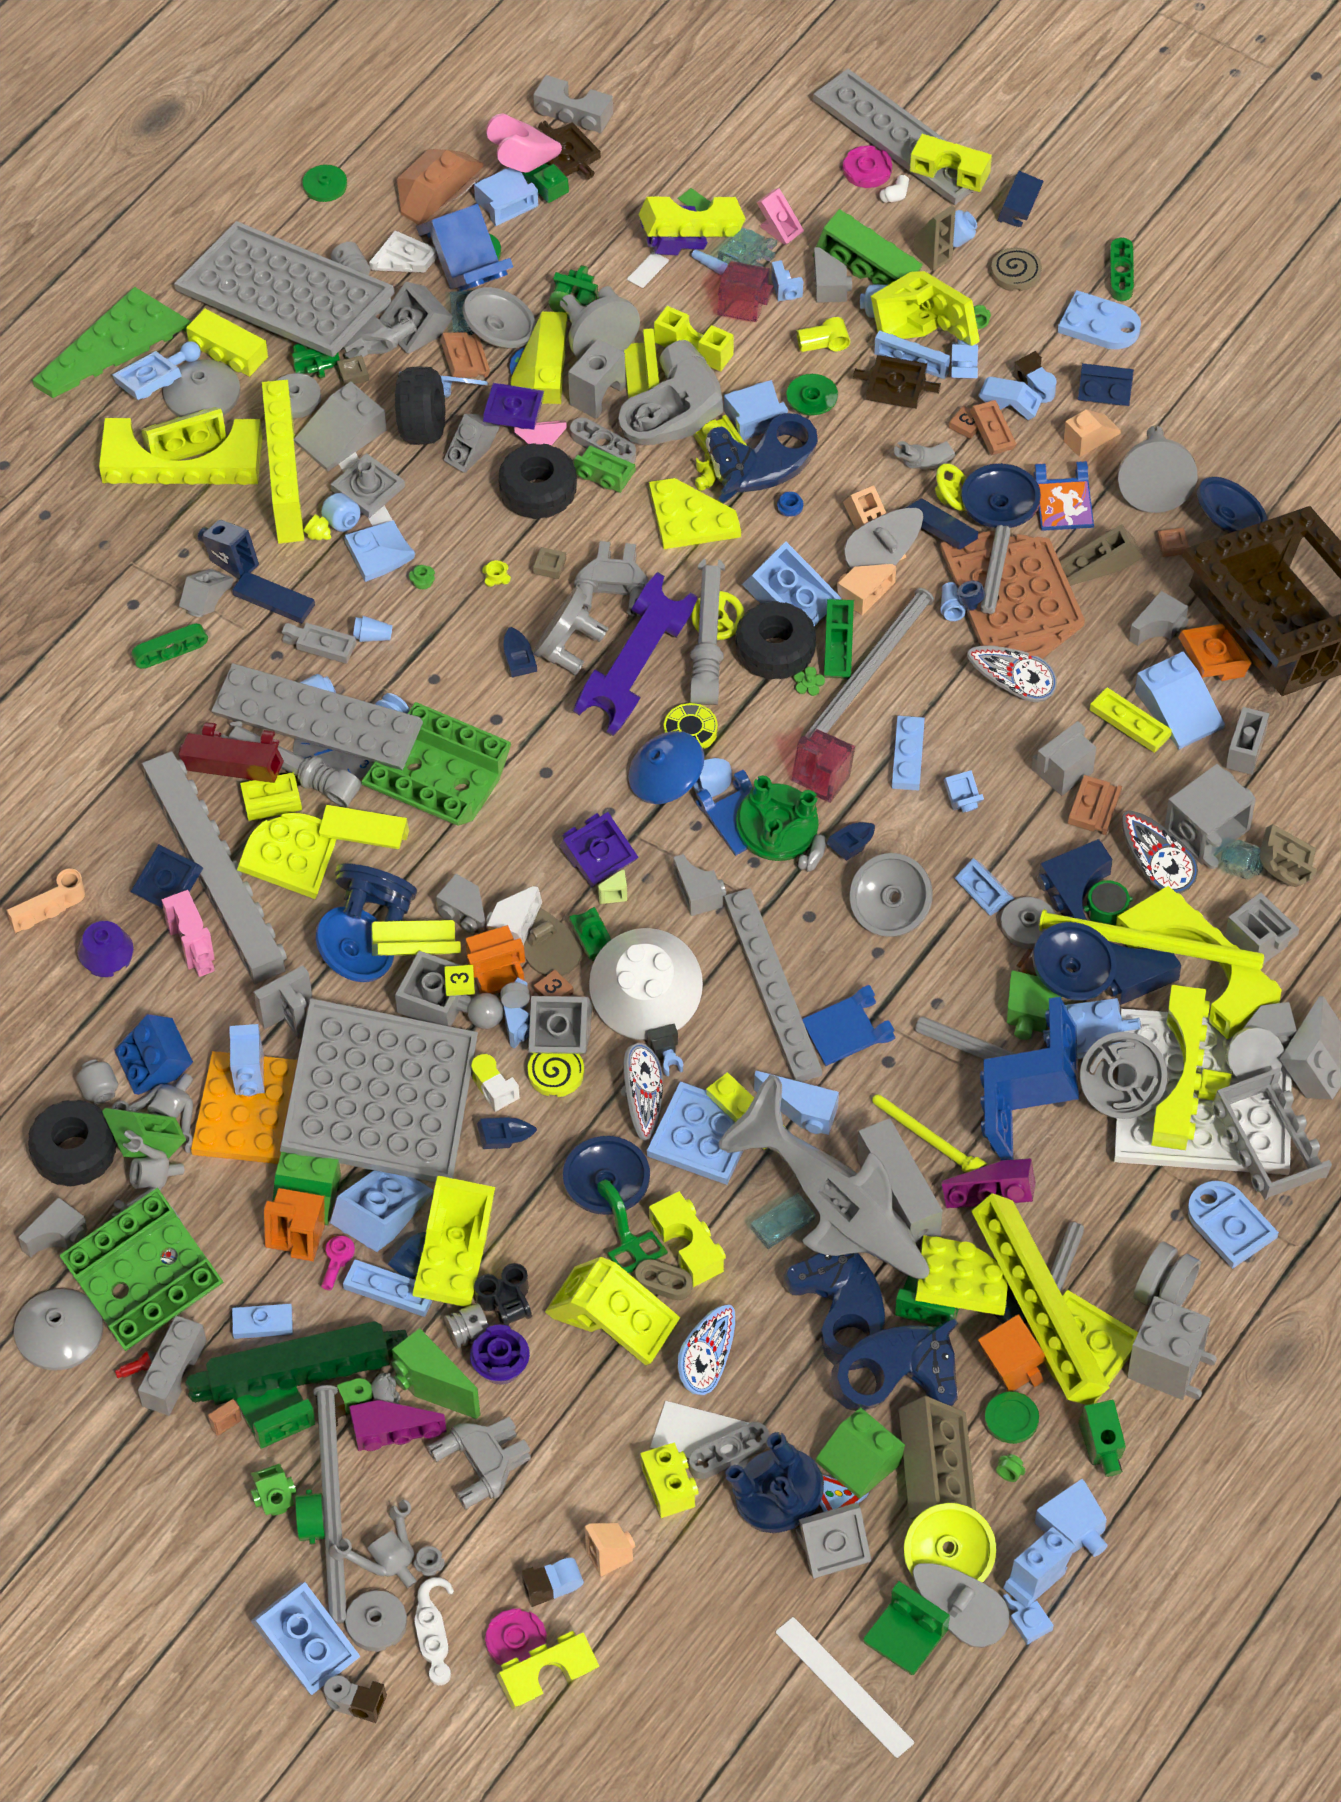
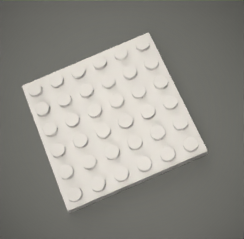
M1121 1009L1123 1020L1139 1017L1141 1022V1030L1124 1032L1139 1034L1147 1038L1161 1052L1167 1067V1084L1161 1099L1151 1110L1134 1118H1116L1114 1162L1249 1172L1248 1168H1244L1240 1163L1235 1144L1228 1140L1223 1121L1215 1116L1212 1107L1214 1101L1199 1098L1197 1115H1191L1190 1122L1196 1123L1194 1140H1188L1186 1150L1151 1146L1156 1107L1177 1086L1183 1074V1057L1174 1033L1166 1024L1168 1012ZM1208 1015V1018H1202V1025H1207L1205 1042H1200L1199 1049H1204L1202 1066H1197L1196 1073H1200L1201 1078L1203 1069L1232 1074L1227 1065L1226 1050L1233 1037L1230 1039L1225 1038L1210 1024V1015ZM1134 1045V1047H1123L1122 1049H1126V1048H1132V1049H1134V1048H1135V1045ZM1127 1064L1118 1065V1085L1122 1087L1131 1085L1135 1079L1133 1068ZM1282 1065V1074L1278 1084L1283 1092L1291 1091L1292 1077L1285 1066ZM1232 1074L1230 1086L1242 1082ZM1194 1090L1193 1098H1198L1199 1091ZM1265 1091L1230 1104L1266 1173L1289 1175L1291 1136L1267 1092ZM1136 1106L1129 1107V1108H1121V1109H1131V1108H1135Z

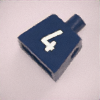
M218 520L210 528L203 527L199 531L198 540L205 544L209 559L240 580L245 571L251 573L259 566L249 530L224 520Z

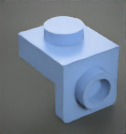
M972 771L944 779L953 811L962 809V812L965 813L978 808L977 804L984 800L983 794L979 795Z

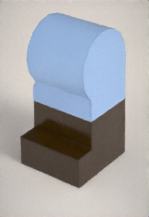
M1034 351L1015 361L1014 378L1018 382H1024L1042 398L1041 403H1048L1055 397L1056 378L1041 367L1042 357Z
M574 1558L562 1559L553 1565L550 1564L535 1570L533 1567L521 1571L523 1586L531 1607L571 1593L580 1588L584 1583Z

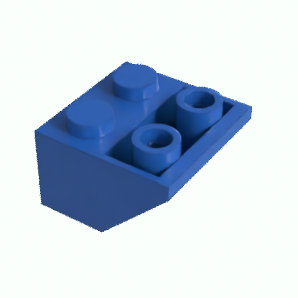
M147 1014L115 1049L132 1090L137 1095L150 1091L160 1084L165 1085L177 1080L193 1063L173 1018Z

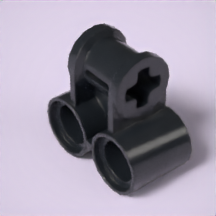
M512 1263L505 1266L502 1270L501 1279L491 1274L481 1275L477 1278L474 1284L476 1304L478 1303L483 1311L496 1310L501 1325L509 1326L510 1323L522 1318H532L530 1306L525 1298L529 1290L528 1273L523 1265ZM515 1279L521 1281L517 1284L510 1283V1281ZM485 1291H493V1292H494V1293H492V1294H490V1295H484V1294H482V1293L485 1292Z

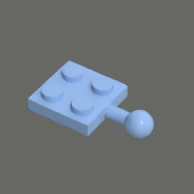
M189 341L181 346L180 352L167 359L155 351L112 375L115 383L137 400L147 398L152 392L161 387L171 385L174 380L181 377L180 370L176 365L183 361H196L200 357L201 350L198 344Z

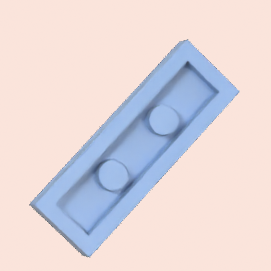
M879 331L876 335L875 355L928 363L927 373L945 379L949 373V355L921 346L918 343L907 341L893 334Z
M897 717L892 789L919 791L925 721L923 717Z
M354 1260L343 1282L345 1290L423 1317L426 1316L433 1301L413 1296L416 1280L358 1260Z

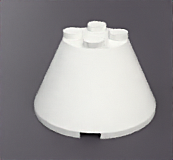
M651 928L630 930L609 941L597 955L589 980L591 1000L603 1022L620 1035L635 1040H647V1031L674 1023L676 1029L680 1030L697 1010L703 988L701 969L690 948L676 936Z

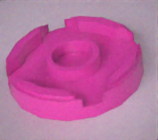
M870 145L859 146L852 149L848 156L844 158L843 173L846 179L855 186L875 188L884 184L890 178L892 160L888 153L882 149L881 151L876 150V147Z
M515 1608L502 1611L495 1616L489 1623L485 1636L488 1654L500 1666L517 1657L520 1662L531 1658L529 1652L547 1642L544 1624L538 1616L530 1611L528 1613Z

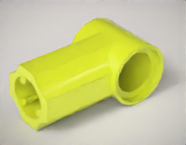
M840 317L829 318L822 326L797 330L796 334L798 347L801 352L829 347L831 351H841L846 349L851 342L844 320Z

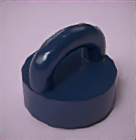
M967 581L958 588L957 595L961 604L968 606L969 610L974 611L978 603L984 599L985 591L980 582Z

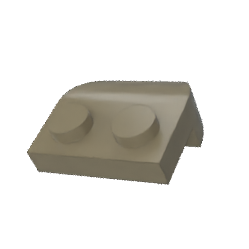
M1274 824L1266 827L1260 850V860L1269 873L1292 887H1298L1312 880L1317 872V869L1312 867L1316 852L1315 847Z

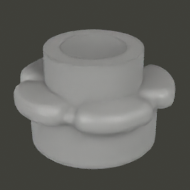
M432 1546L420 1549L414 1561L416 1570L422 1572L425 1576H433L444 1567L442 1553ZM428 1560L432 1561L431 1564H427L426 1562Z

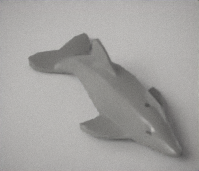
M769 1075L760 1086L746 1113L722 1136L719 1141V1148L727 1153L754 1148H769L781 1156L820 1213L819 1224L803 1239V1243L813 1251L833 1256L857 1252L869 1253L916 1279L928 1277L930 1271L928 1264L918 1250L912 1233L906 1223L892 1209L891 1183L883 1162L875 1154L869 1153L861 1170L856 1173L832 1156L795 1137L783 1126L780 1110L782 1083L779 1077Z

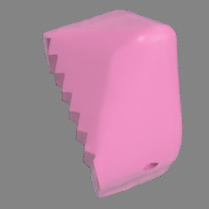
M497 114L492 117L486 127V135L489 140L499 145L497 148V158L500 163L521 172L527 173L557 157L562 150L559 142L532 126L505 114Z

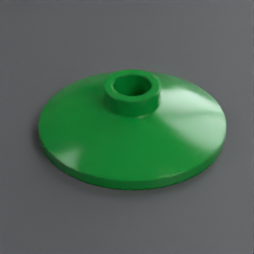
M820 374L801 375L795 378L787 388V401L795 411L805 415L824 414L831 410L838 400V389L835 383L828 377Z

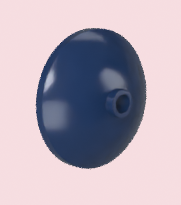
M997 463L980 467L972 472L963 484L961 498L963 507L968 515L978 523L991 528H996L999 525L1013 528L1026 523L1036 514L1040 505L1041 493L1037 481L1030 473L1011 464Z
M1208 477L1198 486L1197 497L1201 509L1208 519L1224 532L1232 533L1268 520L1267 514L1260 502L1248 490L1231 480L1222 477Z
M1064 922L1053 925L1040 935L1034 946L1033 965L1037 976L1049 990L1061 997L1071 1000L1095 998L1108 989L1115 977L1117 960L1114 950L1108 940L1090 926L1076 922ZM1066 968L1072 969L1073 972H1069Z
M599 1136L588 1139L576 1146L564 1163L563 1183L570 1199L582 1209L595 1214L611 1215L613 1210L609 1202L600 1195L597 1189V1184L606 1179L618 1190L625 1208L628 1210L643 1198L649 1187L650 1167L648 1160L635 1144L626 1139L616 1136Z

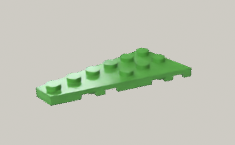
M134 287L33 379V385L51 398H55L79 386L81 380L91 375L97 377L103 374V369L111 365L116 367L150 350L151 345L161 340L166 342L173 338V334L181 330L186 332V327L192 321Z

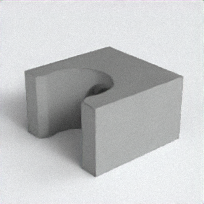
M597 339L568 371L570 405L597 419L602 413V400L609 386L620 392L626 386L625 353Z

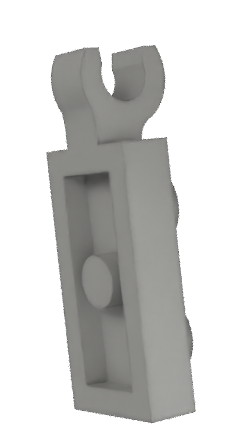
M286 623L282 630V634H285L283 638L284 643L296 644L298 650L346 664L356 646V637L309 623H306L304 628Z

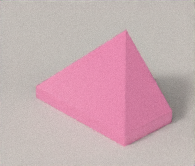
M566 421L537 422L535 430L514 427V431L528 444L545 443L552 445L566 429Z

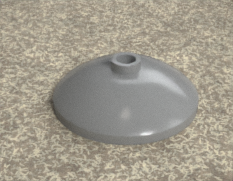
M483 287L475 289L469 293L463 304V315L471 330L485 342L497 347L517 348L526 345L536 325L532 312L523 301L513 294L498 288Z
M198 359L194 362H186L178 366L181 377L174 380L171 385L163 387L164 401L169 410L178 417L212 407L220 408L223 415H225L236 405L240 396V383L236 373L226 364L210 359Z
M886 853L868 860L857 871L850 888V904L856 919L870 932L885 937L905 935L916 929L928 915L933 899L932 884L925 869L912 858L897 853ZM895 893L900 895V899L897 902L892 901V895Z
M70 1289L49 1290L33 1297L20 1310L14 1325V1338L21 1355L29 1363L46 1370H65L83 1363L96 1351L103 1335L102 1317L89 1297ZM57 1317L61 1318L58 1322L51 1321Z

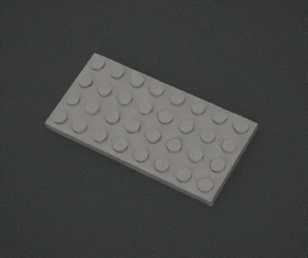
M237 221L174 283L177 292L331 357H334L395 293L391 284Z

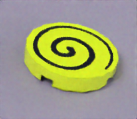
M534 1053L528 1063L529 1081L533 1088L542 1095L563 1097L573 1093L582 1084L584 1062L580 1054Z

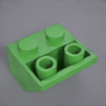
M105 1108L102 1111L123 1157H148L140 1151L134 1153L123 1146L124 1143L127 1144L132 1140L124 1135L125 1131L128 1130L140 1136L145 1145L165 1152L168 1159L186 1141L175 1117Z

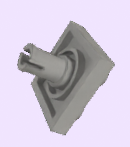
M367 453L331 484V491L343 493L358 504L360 512L368 518L373 516L405 488V480Z

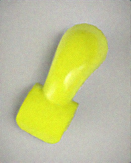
M706 453L705 462H701L696 458V470L703 473L701 477L695 479V485L700 491L706 488L709 489L714 484L716 478L710 455Z

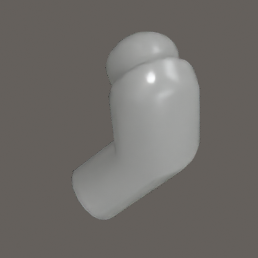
M816 835L813 838L809 856L801 855L799 857V869H805L807 872L815 870L825 852L827 839L823 835Z

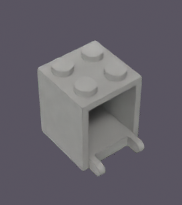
M1216 764L1169 798L1165 828L1192 852L1195 859L1201 865L1205 864L1210 869H1215L1218 867L1219 862L1215 855L1250 830L1256 798L1248 788L1240 785L1229 771Z
M1155 1296L1134 1341L1127 1378L1184 1400L1185 1395L1194 1399H1200L1202 1391L1190 1386L1200 1361L1214 1365L1217 1360L1215 1355L1205 1352L1211 1318Z

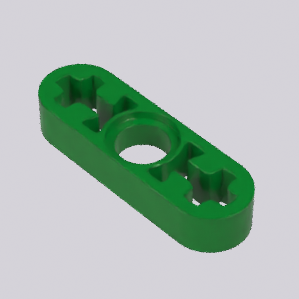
M1120 237L1114 239L1110 247V294L1117 301H1127L1133 296L1134 250L1133 243L1129 239ZM1119 249H1124V257H1119ZM1124 266L1128 268V271L1122 273L1118 272L1115 268ZM1120 282H1124V290H1120Z
M191 624L137 645L132 650L131 656L138 668L146 669L203 647L208 641V636L201 624Z

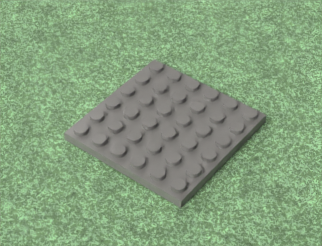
M310 998L280 1151L301 1156L339 1159L341 1164L436 1182L437 1176L453 1178L478 1032Z

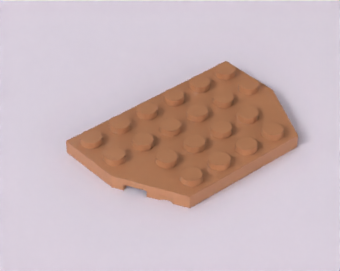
M996 531L979 533L977 540L960 550L947 542L941 543L940 550L952 579L958 588L967 581H978L983 585V588L985 587ZM1017 534V537H1009L995 612L993 614L983 613L981 611L982 601L978 603L974 611L969 610L968 606L966 610L980 646H999L1029 653V656H1038L1042 659L1080 630L1085 622L1050 538H1032Z

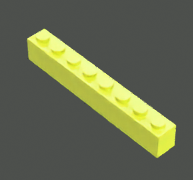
M992 1193L975 1207L972 1213L1067 1400L1090 1405L1110 1387L1013 1200Z

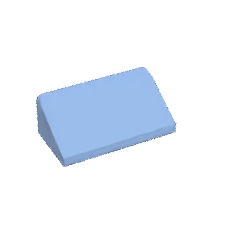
M974 858L955 877L959 884L990 916L1015 899L986 867Z

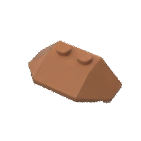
M428 149L397 178L401 215L418 225L423 224L483 168V163L465 152Z

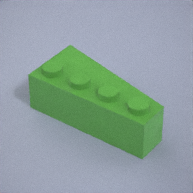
M840 209L823 228L816 246L846 265V268L853 271V276L860 279L867 277L872 280L873 285H889L909 272L920 271L923 265L916 258L900 250L895 244L885 240L876 234L874 230L867 228L855 220L853 216L846 214Z

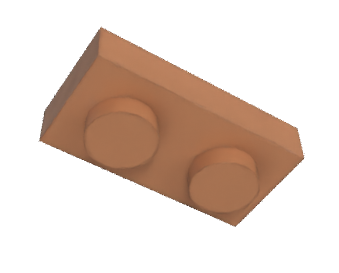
M996 400L972 407L970 412L991 455L1015 448L1017 444Z

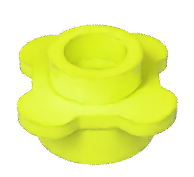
M498 560L491 561L482 569V572L486 575L485 584L489 587L508 584L511 581V577L507 574L508 565Z

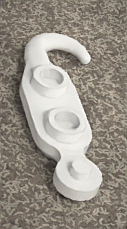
M433 1577L423 1582L418 1590L415 1627L421 1654L426 1661L432 1664L429 1670V1678L436 1685H444L451 1678L450 1668L443 1662L448 1654V1642L441 1613L430 1600L429 1592L435 1586L444 1587L449 1594H453L454 1590L447 1580L441 1577Z

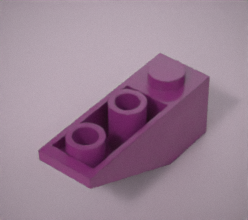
M1032 1159L1003 1160L943 1180L942 1188L946 1208L978 1206L992 1193L1013 1200L1014 1203L1033 1202L1036 1182Z
M382 1400L350 1406L358 1451H375L385 1445L394 1443L396 1445H403L413 1439L422 1437L428 1439L435 1438L441 1433L447 1432L445 1416L442 1413Z

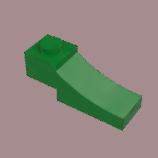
M543 164L530 172H521L527 184L533 183L538 193L548 203L569 193L568 178L555 164L551 166Z
M827 599L824 678L850 679L854 600Z

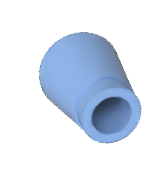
M953 582L945 583L942 586L940 611L947 620L958 621L964 617L967 606L959 601L957 595L958 587Z
M366 616L355 618L353 636L359 639V642L391 640L392 625Z

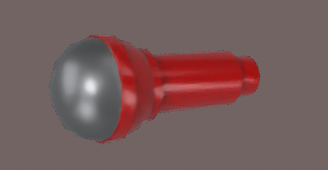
M146 1351L138 1360L120 1366L119 1369L115 1370L117 1378H125L142 1370L148 1371L156 1356V1352Z

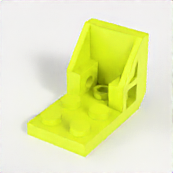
M925 271L909 272L870 296L878 332L882 331L902 339L924 337L941 327L944 331H948L970 346L980 342L972 299Z
M437 1176L425 1244L413 1289V1296L464 1307L471 1306L474 1284L478 1278L487 1239L495 1187Z
M598 1257L575 1266L545 1311L554 1320L589 1332L602 1328L644 1365L652 1363L680 1319L675 1312L617 1263L603 1257Z

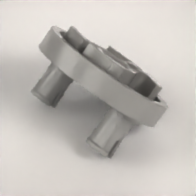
M1116 1032L1100 1038L1086 1052L1080 1068V1083L1086 1099L1096 1110L1109 1117L1129 1119L1143 1115L1159 1102L1167 1084V1067L1161 1052L1150 1040L1131 1032ZM1134 1045H1135V1048H1134V1049H1132V1048H1126V1049H1120V1050L1117 1051V1049H1119V1048H1123V1047H1134ZM1100 1052V1053L1098 1054V1056L1096 1057V1059L1094 1060V1063L1092 1064L1093 1059L1095 1058V1056L1097 1055V1053ZM1127 1064L1133 1068L1135 1079L1131 1085L1122 1087L1114 1082L1112 1073L1116 1066ZM1136 1106L1135 1108H1131V1109H1121V1108H1129V1107Z

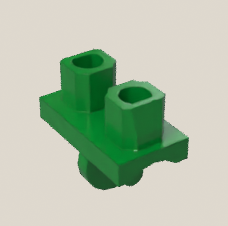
M581 265L578 271L570 269L568 276L555 272L553 277L555 282L554 291L577 294L576 299L584 307L599 299L598 285L593 284L594 276L588 275L587 266Z
M302 344L293 346L294 353H292L295 373L311 374L317 372L318 377L322 379L325 378L324 370L333 368V366L337 365V361H340L339 352L334 357H331L317 350L308 349L307 346Z
M593 907L582 914L569 916V921L589 960L595 961L602 948L612 939L596 908Z

